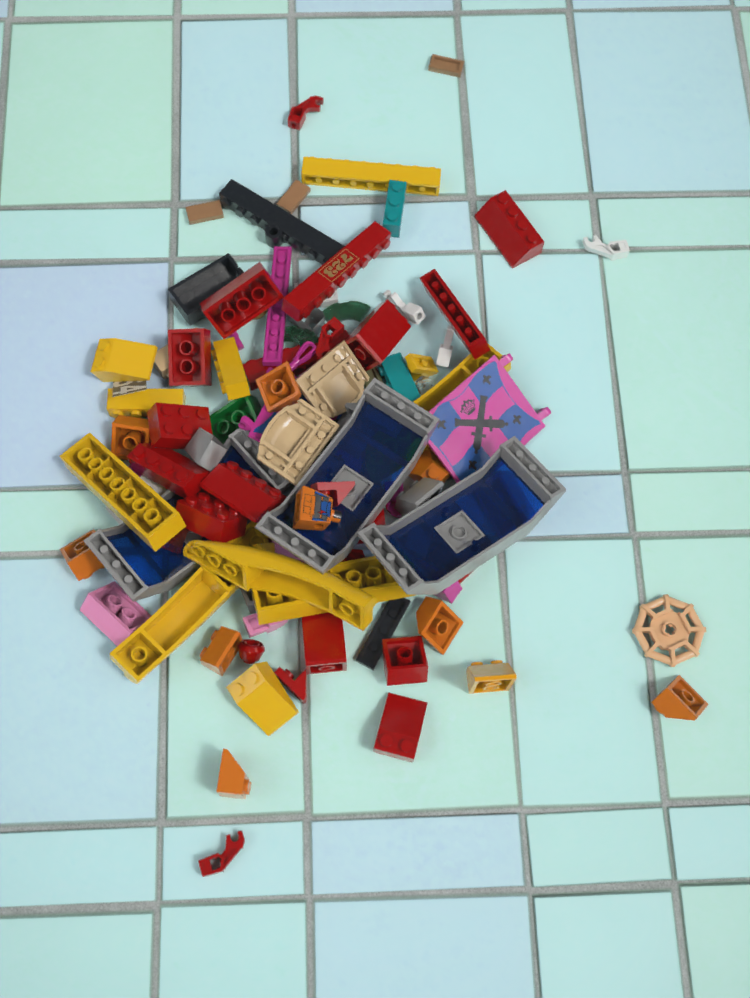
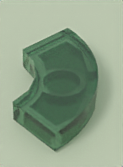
M358 301L335 303L327 307L323 313L326 321L336 317L340 322L345 320L361 322L370 311L371 306Z
M285 326L284 342H295L300 347L306 341L318 343L317 335L307 328L304 330L298 328V326Z

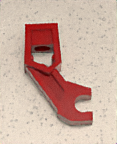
M316 95L310 96L301 104L292 107L288 117V127L301 130L306 120V114L308 112H320V105L317 104L323 105L324 98Z
M333 317L321 327L317 349L315 350L317 360L321 359L331 350L329 343H333L344 332V325L336 317ZM329 330L333 332L331 335H327Z
M242 830L238 831L239 839L235 842L231 840L230 834L226 835V849L221 855L216 853L198 861L202 877L224 872L244 847L245 838ZM221 858L220 868L218 867L216 870H213L211 861Z

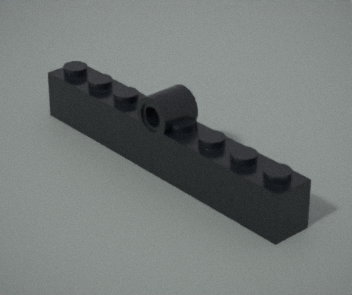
M233 179L219 193L220 202L224 208L231 209L239 217H244L254 226L264 229L266 243L271 248L287 243L296 251L306 254L309 259L316 260L323 265L345 247Z

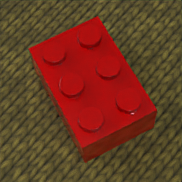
M156 402L147 412L151 447L184 449L199 427L212 434L208 407Z
M200 492L197 495L188 496L177 501L176 510L186 524V529L211 541L225 543L245 535L248 518L221 500L211 497L210 494Z

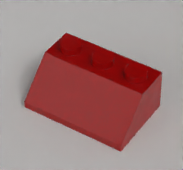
M205 328L168 330L169 386H212L210 330Z

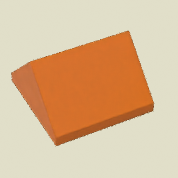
M288 361L256 379L269 413L278 412L287 405L291 406L298 403L297 400L302 395Z

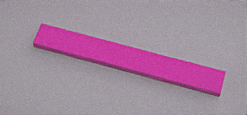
M274 246L271 277L285 297L289 291L292 247ZM283 299L268 308L263 366H280L282 364L286 313L281 310Z

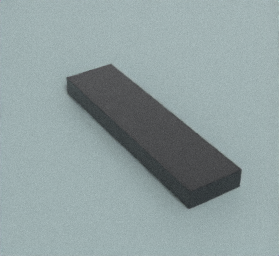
M400 598L388 601L360 651L356 662L371 670L375 669L383 654L382 639L392 638L411 603L410 600Z

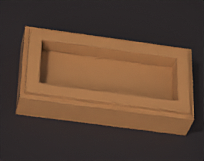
M432 54L428 71L460 78L464 61Z
M295 180L276 205L293 214L310 193L311 189L302 182Z
M220 200L186 207L190 225L224 218Z

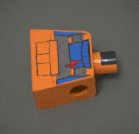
M302 486L296 494L293 528L323 531L330 522L339 523L342 512L332 509V497L307 486Z

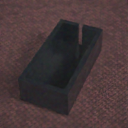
M228 253L168 288L170 300L191 326L206 317L202 312L200 303L244 272L240 267L238 268V264Z

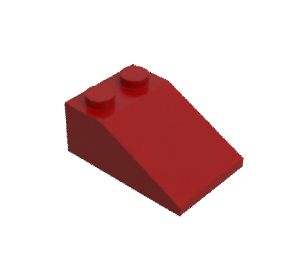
M388 692L373 752L413 763L428 703Z

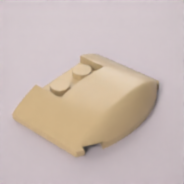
M344 340L328 351L309 369L301 373L295 381L310 405L330 418L346 412V403L358 402L365 390V381H369V376Z
M303 399L297 400L298 403L291 406L287 405L272 418L262 434L257 454L258 461L295 486L307 473L340 427L339 424Z

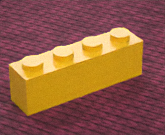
M231 337L214 341V349L211 350L222 393L227 394L228 401L250 396L248 381L235 338Z
M108 388L107 411L110 417L117 418L118 415L136 418L147 417V412L156 402L185 405L186 403L184 389H147L112 397L113 388Z

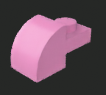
M256 613L245 616L242 619L249 638L264 632L270 633L288 622V620L259 625Z

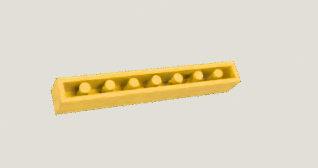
M303 157L301 177L302 183L305 185L388 192L389 180L407 182L406 193L439 196L441 168L350 161L347 159Z

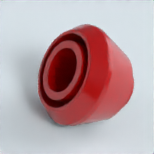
M242 640L238 644L240 658L244 663L254 664L260 660L265 647L257 640Z

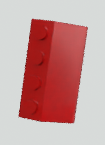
M506 190L491 197L474 215L512 269L542 253L544 240Z
M258 262L201 302L200 306L204 315L222 338L225 339L283 299L284 296L262 263Z
M151 442L139 443L126 456L135 472L184 499L188 496L196 495L202 489L199 487L200 482L210 473L209 470L201 467L195 461L170 448L151 447Z
M233 461L219 463L199 484V487L254 523H258L267 511L270 512L280 506L287 498L279 489L269 486L265 480L256 478L252 472L242 469L238 463Z

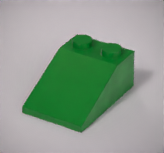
M250 394V396L234 399L210 415L214 437L224 444L228 436L239 428L238 425L243 416L249 417L255 423L262 409L257 397Z

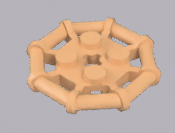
M663 594V597L639 606L640 611L632 633L635 634L646 658L650 657L668 664L670 667H675L681 662L699 656V649L706 632V627L701 623L692 603L688 604L669 597L668 594ZM664 605L663 611L658 613L652 611V609ZM670 605L684 611L676 613L670 609ZM687 613H688V615H689V617H690V619H691V621H692L694 627H691L690 624H689V622H688V620L686 619L685 615H686ZM646 615L651 617L649 627H643ZM666 625H668L669 628H674V631L672 632L673 635L666 633ZM643 633H649L654 643L651 648ZM690 633H696L691 645L688 642V637ZM684 646L688 650L675 656V650ZM657 647H659L662 650L669 651V656L661 654L654 650Z

